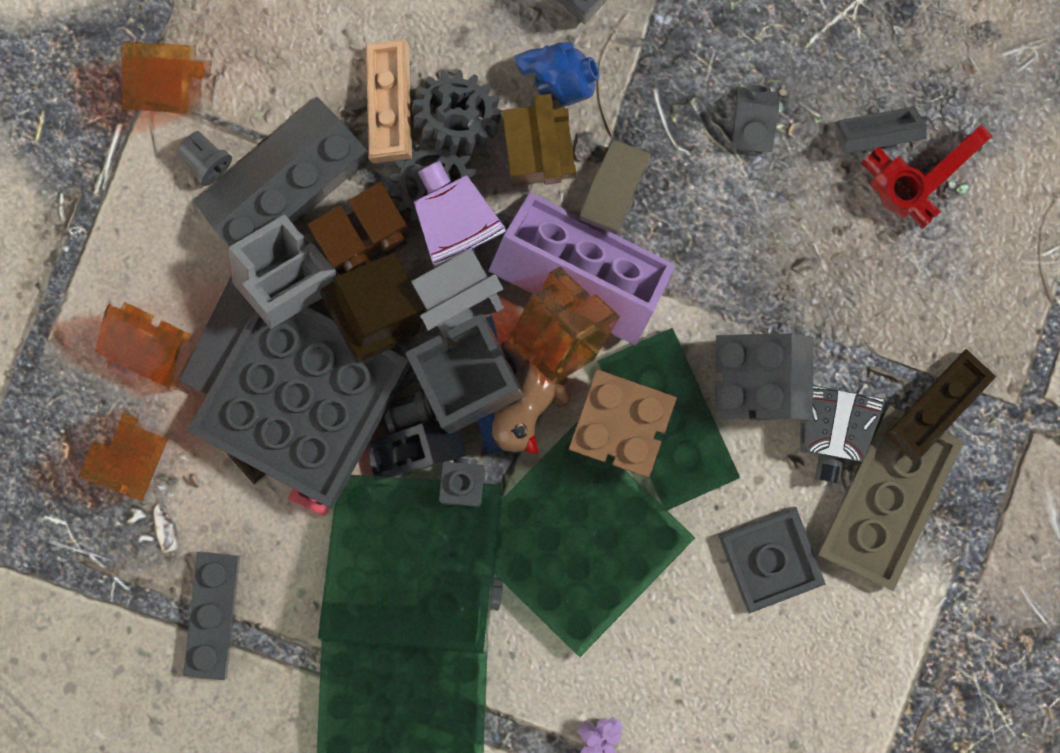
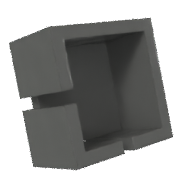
M482 314L447 331L450 339L457 345L452 349L438 335L405 352L441 428L449 434L525 397L509 363L503 357L505 355L488 321Z
M793 333L716 335L715 373H723V381H715V418L729 420H813L814 337Z

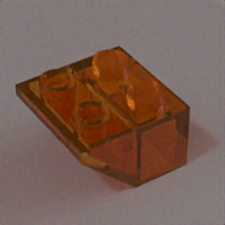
M123 302L121 308L108 304L104 311L95 352L169 389L177 390L181 383L179 379L196 347L195 344L188 342L192 334L161 320L159 326L152 324L154 315L126 302Z

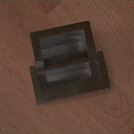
M395 252L334 277V282L320 289V295L356 364L393 349L395 344L419 333L422 323L420 315L424 314L425 307Z

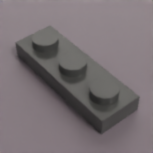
M197 552L183 676L217 680L227 679L241 555Z

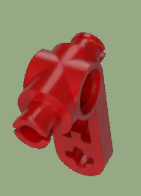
M982 124L979 125L925 176L919 170L910 167L900 156L892 160L882 150V147L876 148L860 164L874 177L868 184L879 194L884 207L896 213L901 219H904L909 214L919 227L923 229L933 218L942 212L927 197L975 154L993 135ZM896 181H905L911 186L913 191L911 200H902L896 195L894 191Z

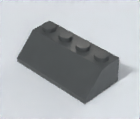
M316 97L193 203L230 247L284 214L293 225L369 161L368 152L342 121Z

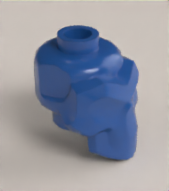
M559 42L551 46L546 45L543 48L530 49L514 56L516 66L521 74L535 73L539 94H551L552 101L556 100L563 106H570L589 99L594 94L595 81L599 80L600 77L597 64L592 57L586 58L580 50L574 48L572 43Z

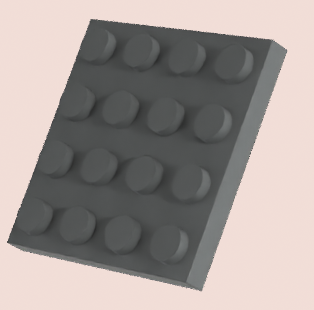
M308 307L272 329L254 310L187 432L333 509L411 364L408 358L392 350L356 364L335 321Z

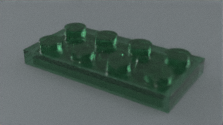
M673 328L641 341L636 346L632 345L597 361L600 370L677 397L665 433H655L654 439L662 442L649 476L665 512L740 478Z

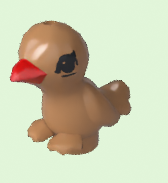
M504 341L501 344V349L514 362L515 377L525 397L494 412L492 436L497 446L504 451L519 452L524 450L530 454L539 453L535 437L536 421L553 403L560 408L570 402L571 396L564 387L568 379L562 367L553 358L548 356L540 362L537 357L531 356L525 341Z

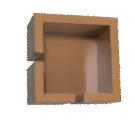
M597 369L568 450L601 462H605L608 454L614 456L611 463L612 466L649 478L662 442L654 439L655 433H665L677 397Z

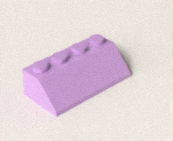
M530 192L505 232L488 272L496 274V276L506 282L512 283L538 296L542 300L550 302L576 315L578 318L612 333L617 338L624 339L636 346L676 265L609 231L579 220L580 216Z

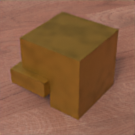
M551 94L534 96V106L502 110L511 186L544 182L545 185L561 183L562 179L576 178L568 108L553 110Z

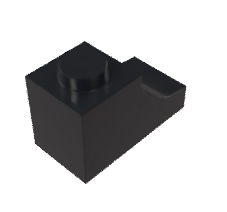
M438 420L422 423L369 441L366 446L375 483L466 456L459 430L449 434L441 428Z

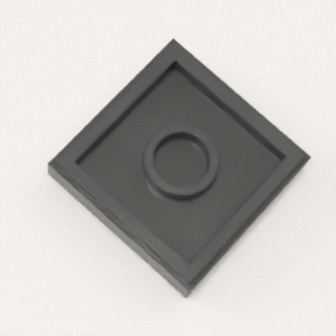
M792 507L718 536L748 614L826 585L797 507Z

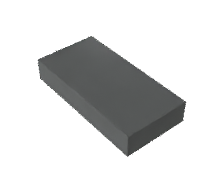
M916 107L859 116L835 122L836 135L846 154L927 139V126Z

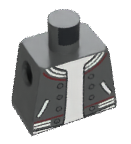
M813 385V420H800V450L804 453L819 455L815 475L816 480L839 484L844 460L857 463L864 461L885 405V398Z

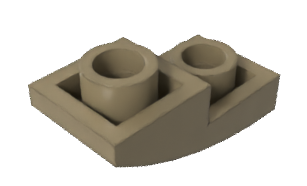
M613 139L587 195L579 220L617 235L633 204L634 193L650 163L651 154Z

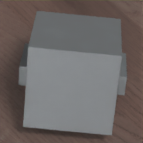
M285 214L228 247L234 286L270 329L321 299L320 289L333 282L334 277H336V270L312 242L304 246V236Z
M472 249L463 252L411 281L427 309V312L420 316L428 331L438 326L445 340L450 338L447 333L448 330L480 314L487 318L505 308L497 295L498 292L503 290L496 274L488 278Z

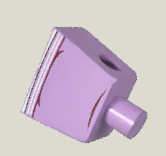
M441 161L418 171L428 195L414 201L434 267L506 232L504 225L467 175L451 183Z

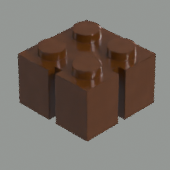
M381 181L348 200L354 210L352 213L346 215L342 206L339 205L308 224L332 267L340 275L370 263V259L382 252L386 256L394 252L396 253L407 245L405 239L411 236L405 221Z

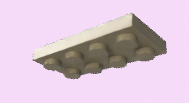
M886 406L875 429L866 457L863 462H859L816 555L894 591L964 441L944 433L914 463L884 435L904 414V412Z

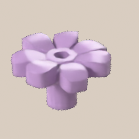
M611 717L609 720L606 718L601 719L596 726L589 721H584L578 728V734L582 736V741L586 744L580 753H616L612 745H617L621 739L622 723L614 717Z

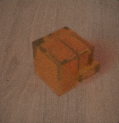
M123 41L121 73L123 74L122 109L191 113L200 110L202 78L211 77L212 60L196 59L197 44L181 45Z
M561 267L551 271L540 291L531 296L508 338V341L553 384L558 383L592 362L620 318L597 294L587 299L590 294Z
M125 408L110 446L94 440L78 477L143 501L168 441L169 434L138 422L141 413Z

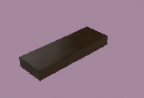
M965 349L884 435L910 460L916 463L997 376Z

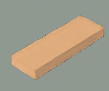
M406 39L366 44L368 159L372 163L412 159L409 44Z

